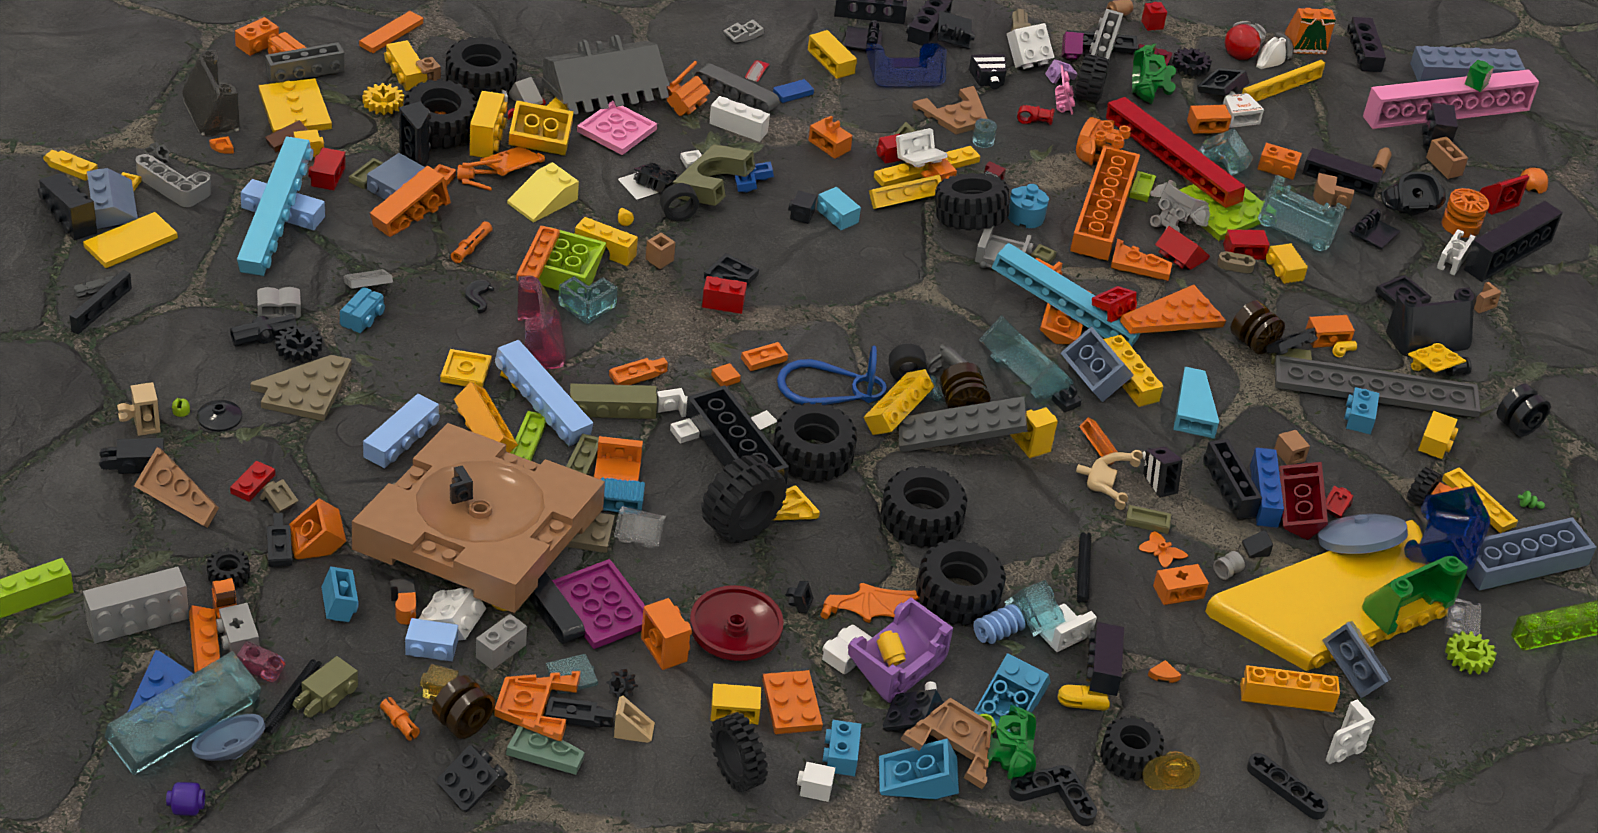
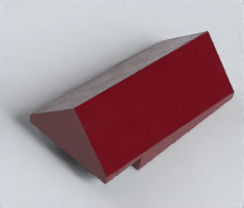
M1322 462L1279 466L1284 506V529L1309 540L1328 525Z

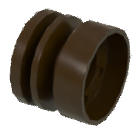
M1251 301L1243 306L1235 315L1230 329L1233 335L1242 342H1245L1255 353L1263 354L1267 352L1266 345L1280 340L1285 330V322L1273 312H1270L1259 301Z
M962 362L954 364L947 368L940 376L939 384L948 409L987 403L991 400L981 370L973 363Z

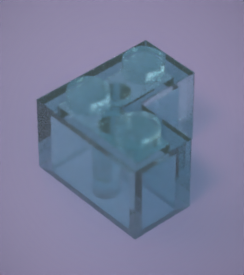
M1235 128L1204 140L1198 149L1200 153L1214 163L1222 161L1231 175L1246 170L1253 160V156Z
M573 276L559 285L558 304L588 324L617 306L618 287L605 278H601L588 286Z
M1046 580L1022 589L1005 601L1006 605L1014 604L1020 609L1034 637L1054 629L1059 624L1065 622L1063 611L1058 606L1053 590L1048 586Z

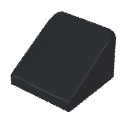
M1266 530L1242 540L1249 558L1270 556L1273 543Z

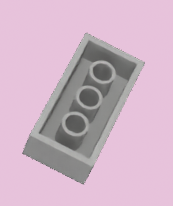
M179 567L83 591L87 625L94 643L189 619L187 586Z

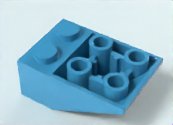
M1007 653L974 712L978 715L988 714L992 716L996 726H998L1001 716L1009 715L1010 705H1015L1032 713L1051 683L1049 674Z

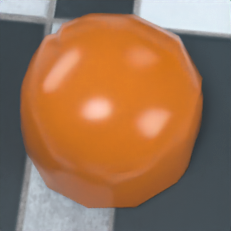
M1528 168L1521 173L1520 176H1530L1526 185L1527 191L1530 192L1532 189H1536L1540 194L1547 190L1548 176L1544 170Z

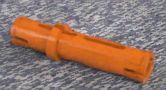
M486 221L482 222L467 239L459 243V247L451 253V259L455 263H461L467 255H471L475 247L492 231L491 224Z

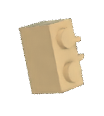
M153 382L131 385L132 405L126 403L117 405L119 421L125 422L134 417L138 436L160 433L158 400Z

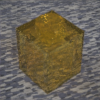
M431 664L428 672H424L420 680V686L423 687V697L435 700L441 689L448 682L459 676V671Z

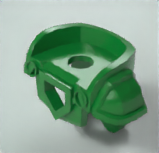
M1154 43L1152 45H1145L1135 51L1132 71V93H1136L1141 100L1149 102V104L1153 103L1155 92L1158 88H1163V92L1166 95L1173 94L1176 88L1175 84L1171 82V79L1175 76L1176 69L1171 65L1166 66L1163 55L1154 54L1156 48Z
M1010 705L1009 715L1000 717L996 729L998 739L993 738L992 734L990 737V748L987 755L989 760L988 768L991 766L992 761H1000L1001 767L1008 771V779L1021 777L1027 772L1033 773L1035 771L1036 756L1033 753L1036 716L1033 713L1015 705Z

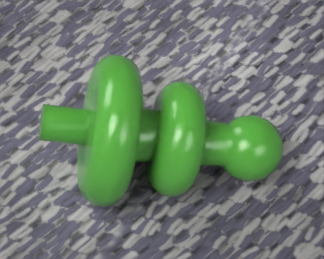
M1525 491L1522 495L1519 494L1517 496L1520 499V506L1523 508L1527 505L1531 509L1535 506L1539 509L1545 507L1544 502H1538L1537 496L1531 497L1530 491Z

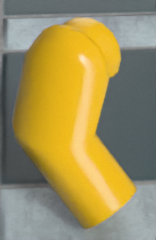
M1338 341L1332 349L1333 355L1340 358L1344 356L1346 351H1356L1357 343L1356 341Z

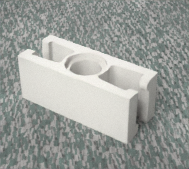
M1457 229L1443 250L1437 268L1444 270V264L1448 262L1452 264L1450 274L1455 275L1470 253L1471 243L1476 236L1470 234L1468 241L1464 242L1460 240L1464 232Z

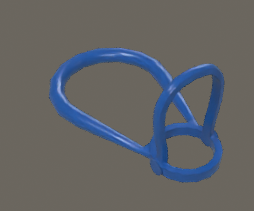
M875 345L871 347L868 371L865 375H858L822 361L801 359L784 366L777 378L778 387L787 399L800 405L808 402L810 404L817 402L822 403V405H830L856 399L865 400V402L870 403L882 399L887 388L885 382L875 376L877 348ZM807 367L855 378L852 384V391L855 396L807 398L792 392L787 387L785 379L791 371ZM859 382H869L867 394L861 393L856 388ZM874 382L882 387V391L876 395H872Z

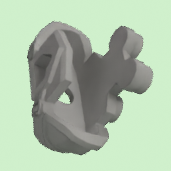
M1169 180L1164 184L1158 185L1150 192L1151 196L1161 197L1158 205L1163 210L1160 215L1151 217L1150 223L1152 226H1165L1166 229L1170 226L1180 232V228L1177 225L1179 221L1189 224L1195 222L1200 226L1208 225L1210 217L1209 203L1181 192L1176 188L1177 185L1174 181Z

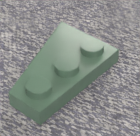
M518 726L507 746L506 755L576 775L584 760L585 752L564 740L557 741Z

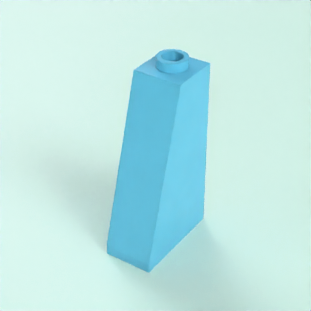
M1185 367L1180 384L1173 430L1215 439L1219 418L1206 372Z

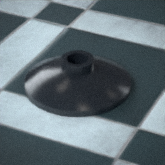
M227 400L210 401L200 407L197 413L199 424L207 430L216 432L230 430L236 427L242 419L240 407Z

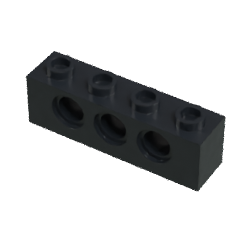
M836 0L834 17L904 24L907 0Z
M925 0L924 6L920 7L918 14L914 15L912 23H909L907 26V41L927 47L938 32L939 10L951 13L953 0Z
M1352 17L1351 23L1347 26V33L1350 35V42L1353 44L1354 54L1357 56V64L1360 65L1361 71L1382 72L1386 56L1373 18Z

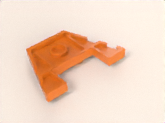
M571 671V675L560 676V672L551 673L550 677L536 678V674L505 677L494 709L495 717L554 740L562 741L566 729V719L545 717L543 715L551 690L577 692L581 671Z

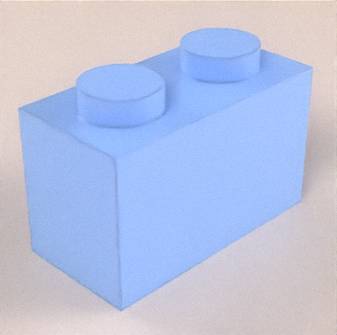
M411 618L405 638V655L453 662L458 643V625Z

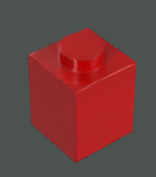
M1161 2L1145 3L1141 21L1147 31L1164 29L1167 10Z
M900 134L879 138L876 151L885 164L902 161L898 158L896 136Z

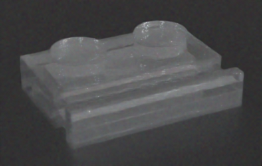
M1456 598L1454 605L1447 609L1445 634L1453 636L1456 633L1460 635L1461 631H1464L1466 635H1469L1470 631H1472L1474 636L1479 635L1481 604L1473 605L1471 601Z

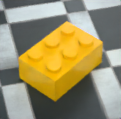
M481 92L470 123V156L485 158L494 155L495 151L498 152L499 140H502L503 129H506L507 118L504 117L508 105L507 102H504L505 94Z
M517 100L509 132V145L565 156L574 112Z

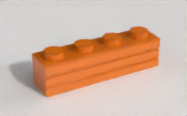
M1088 417L1079 426L1101 457L1118 452L1096 421Z

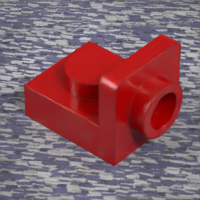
M1334 486L1326 498L1327 513L1337 518H1342L1348 506L1351 507L1353 503L1351 492L1345 488Z

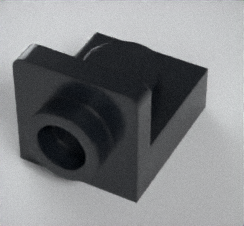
M463 465L454 467V477L452 478V484H450V502L456 504L473 499L472 479Z

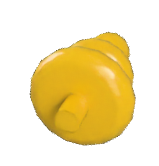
M624 208L619 209L618 223L622 226L632 224L634 215Z

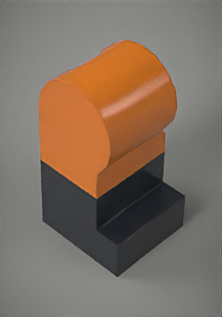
M414 579L391 580V601H396L395 618L401 624H410L411 618L416 619Z

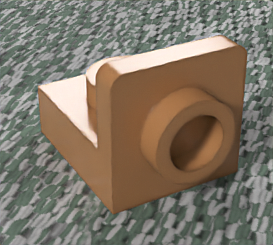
M433 57L416 61V66L421 72L427 74V80L437 81V79H441V66Z
M1486 282L1482 292L1476 298L1474 310L1482 313L1497 307L1501 291L1490 282Z

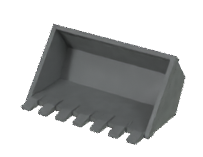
M614 35L609 39V47L603 48L602 42L597 41V49L590 50L587 40H582V42L578 43V52L545 57L543 61L542 84L561 103L566 104L568 111L574 112L573 115L578 114L576 105L578 102H582L587 113L593 112L591 100L597 99L600 109H608L607 97L613 98L616 107L624 106L622 99L624 94L628 95L631 104L639 103L637 92L641 91L646 102L654 100L652 89L658 90L661 99L669 97L666 86L670 85L665 74L658 45L647 40L622 44L619 35Z

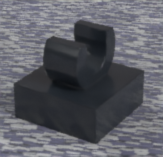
M1072 385L1067 389H1061L1060 392L1052 396V401L1064 413L1080 407L1082 402L1076 395L1077 389Z
M799 581L797 588L790 587L785 594L787 597L791 596L788 604L796 606L798 613H807L814 598L808 581Z

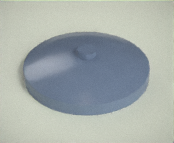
M1359 514L1339 518L1329 522L1326 527L1318 532L1319 544L1324 549L1345 554H1362L1386 550L1399 545L1408 536L1407 524L1404 520L1385 514Z

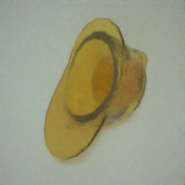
M1171 751L1148 762L1143 771V780L1148 787L1156 790L1188 788L1199 779L1201 773L1200 766L1195 759L1183 752Z

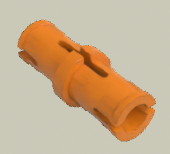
M388 697L390 703L387 699H384L380 704V708L391 719V724L395 728L398 727L407 740H412V737L415 739L419 735L420 729L408 717L409 713L406 710H402L392 697Z

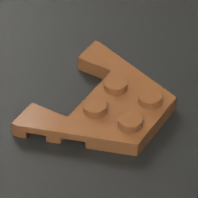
M974 86L959 90V96L963 101L957 104L936 108L928 98L913 102L912 108L914 110H922L924 116L937 119L939 125L954 134L986 127L988 123L987 116Z
M949 698L932 711L925 719L916 723L913 728L908 729L902 736V741L919 751L929 734L938 740L948 738L953 749L972 760L963 778L981 789L986 785V769L989 763L987 755L990 748L992 723L952 698Z

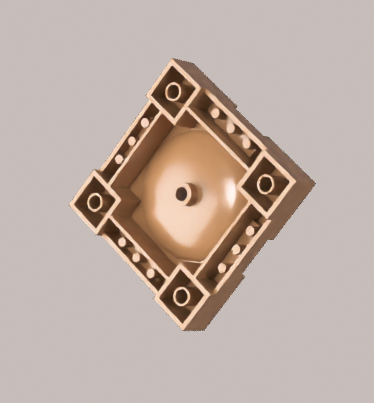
M447 423L413 458V466L394 485L388 483L352 520V550L393 565L398 560L474 590V598L515 613L536 589L539 577L574 536L577 533L582 534L603 510L605 481L546 459L540 465L506 452V444ZM463 465L473 481V499L452 504L450 502V484H452V478L454 477V467Z

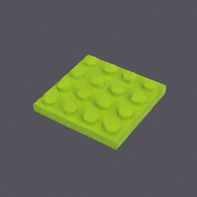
M1194 184L1179 189L1195 199L1204 200L1209 203L1210 217L1208 225L1201 227L1218 241L1225 239L1227 229L1247 230L1275 218L1276 212L1247 188H1245L1243 202L1227 208L1223 207Z

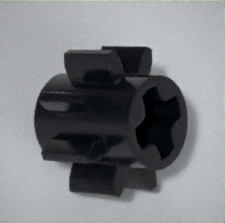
M621 669L620 673L617 671L611 672L612 678L606 682L609 684V694H617V699L621 696H633L632 690L638 687L634 679L636 675L627 674V669Z

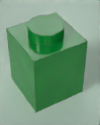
M1477 60L1470 66L1464 85L1481 92L1489 84L1494 66L1489 65L1485 61Z

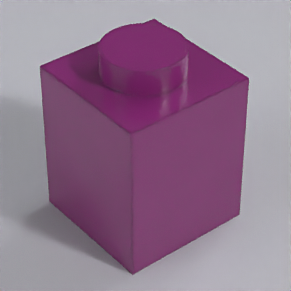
M1065 32L1062 39V57H1066L1068 60H1077L1083 53V33Z

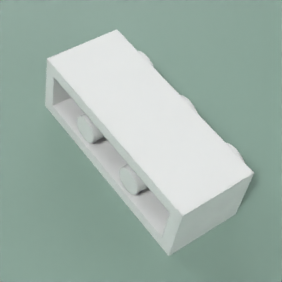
M719 96L711 105L709 124L760 142L768 133L770 114Z

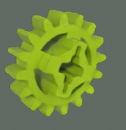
M1461 631L1460 635L1454 633L1453 637L1449 638L1445 653L1448 654L1447 660H1453L1452 666H1460L1459 671L1467 669L1469 674L1472 671H1476L1478 675L1481 674L1482 670L1488 672L1489 668H1492L1497 653L1493 651L1494 645H1488L1489 639H1481V634L1474 636L1472 631H1470L1469 635H1466L1464 631Z

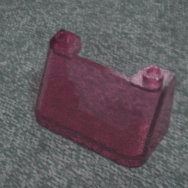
M518 276L517 317L518 321L526 320L525 347L545 369L561 368L565 365L566 353L560 313L539 279L534 276Z

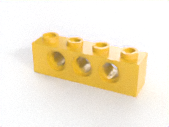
M926 369L906 373L863 417L872 435L892 432L934 388Z

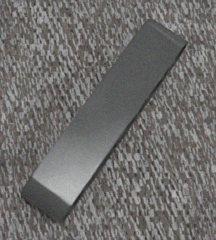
M710 63L703 66L694 75V77L699 76L703 81V85H706L710 91L766 113H770L780 103L778 96L774 92Z

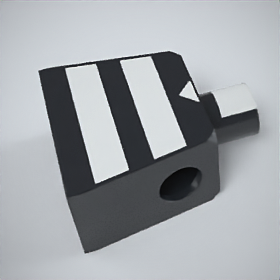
M1005 54L971 55L969 71L979 86H990L991 89L995 90L1004 85L1006 77Z
M1164 446L1144 450L1142 453V458L1145 460L1143 474L1157 496L1161 498L1178 494L1183 460Z

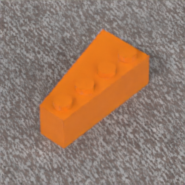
M427 165L370 212L373 226L391 237L409 227L410 222L414 220L418 222L423 219L424 214L436 212L440 205L444 204L446 206L450 204L451 201L444 176Z

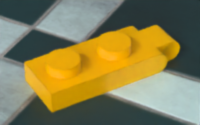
M51 150L43 157L50 167L84 181L88 180L87 171L98 169L97 164L62 150L59 152Z

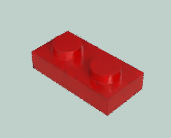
M255 461L230 487V494L250 502L275 476V469Z

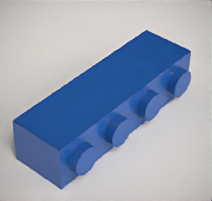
M1255 448L1250 464L1251 479L1262 496L1256 516L1257 526L1278 528L1284 506L1277 450Z

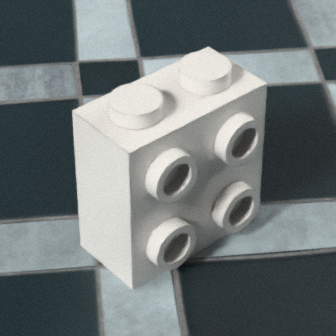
M1045 23L1014 29L1007 33L1015 68L1023 67V70L1032 68L1033 64L1043 66L1049 64L1048 61L1054 58Z

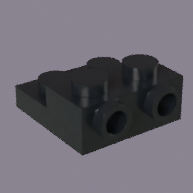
M1218 68L1197 85L1199 93L1225 96L1230 94L1231 91L1235 93L1241 92L1250 82L1246 70Z

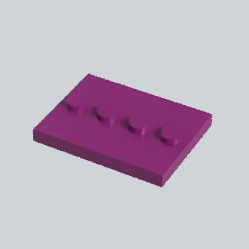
M610 559L552 580L581 619L585 629L584 637L593 649L642 631L643 607L645 605Z

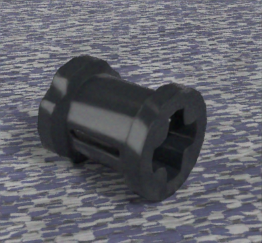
M1463 357L1466 362L1445 369L1446 374L1449 376L1460 373L1469 375L1472 370L1471 360L1468 357Z

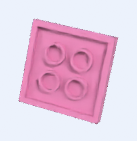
M614 101L608 104V109H600L577 125L578 133L621 155L657 130V123L624 106L616 107Z

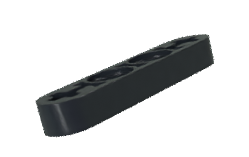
M1254 753L1249 757L1247 770L1252 776L1308 817L1316 820L1324 818L1328 809V802L1324 797L1266 755ZM1272 776L1281 777L1283 782L1274 781ZM1291 790H1298L1303 796H1295Z

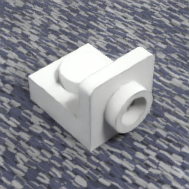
M682 388L658 391L657 412L679 410L681 417H686L688 396L684 395Z

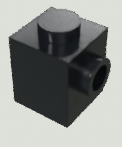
M798 191L794 200L791 199L789 203L790 219L809 224L815 212L817 195Z

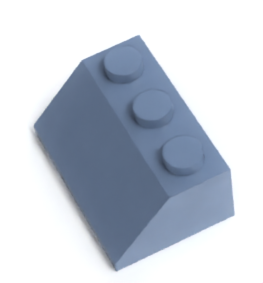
M108 168L87 171L90 197L94 201L97 229L122 225L138 219L131 179Z
M1353 621L1346 623L1322 640L1360 698H1363L1391 680L1386 669L1382 666L1373 649L1368 645Z

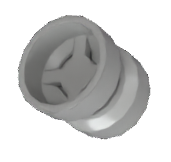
M1231 551L1225 557L1215 560L1213 568L1220 579L1227 580L1233 574L1243 571L1245 562L1238 552Z

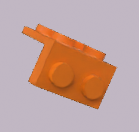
M599 436L594 478L601 480L604 477L605 479L614 478L617 480L638 481L643 441Z

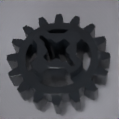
M1191 47L1190 50L1187 48H1183V50L1178 49V52L1174 53L1172 64H1174L1175 68H1178V72L1183 71L1184 75L1194 76L1196 74L1201 76V73L1206 75V72L1210 71L1212 60H1210V56H1205L1206 52L1201 53L1200 49L1196 50Z
M294 325L293 329L286 327V332L279 331V336H276V351H278L279 356L284 355V360L291 358L292 362L300 360L303 363L304 359L307 358L311 361L312 356L318 357V352L322 351V337L319 336V331L314 332L313 327L306 329L305 325L302 327Z

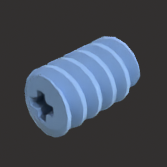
M1006 605L1004 608H999L997 611L984 615L982 618H977L973 624L974 632L980 642L985 643L987 641L990 644H994L996 640L1000 641L1003 637H1009L1011 634L1017 633L1018 630L1022 631L1025 628V619L1016 605Z

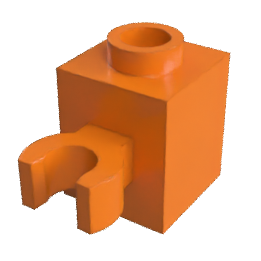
M944 158L938 163L929 162L928 170L922 171L921 175L924 178L940 175L942 181L950 176H956L957 170Z

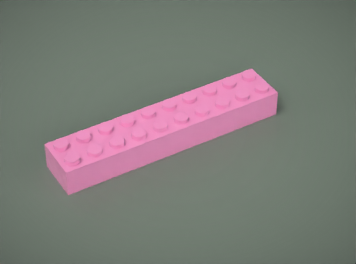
M1530 70L1493 73L1489 84L1481 92L1464 85L1467 76L1371 87L1363 117L1372 129L1426 123L1427 110L1431 109L1432 103L1454 105L1456 119L1529 111L1539 81Z

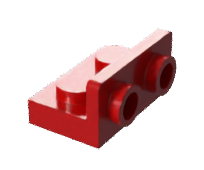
M1116 286L1092 297V306L1098 307L1102 311H1107V321L1113 322L1121 318L1123 314L1136 309V291Z

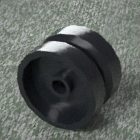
M1521 384L1503 398L1496 414L1497 418L1504 424L1510 425V429L1514 433L1523 437L1533 433L1541 426L1550 413L1551 404L1543 396L1538 395L1537 391L1530 385Z

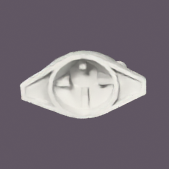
M1273 37L1260 50L1256 67L1265 69L1282 64L1286 58V39Z

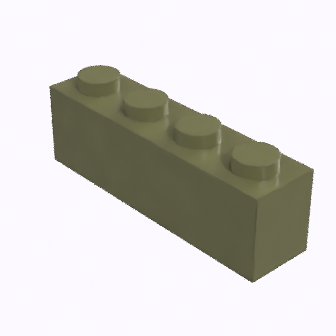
M570 384V397L588 417L656 419V386Z

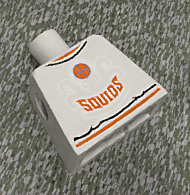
M1231 91L1230 94L1225 95L1223 105H1226L1232 117L1229 128L1259 125L1261 123L1264 109L1249 94H1235L1234 91Z

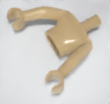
M1134 450L1132 453H1110L1098 458L1092 468L1078 464L1076 472L1088 476L1087 487L1090 490L1102 492L1115 499V507L1123 510L1126 506L1125 502L1128 501V496L1126 493H1118L1112 489L1118 470L1112 469L1108 465L1115 461H1130L1132 466L1138 467L1143 454L1140 450Z

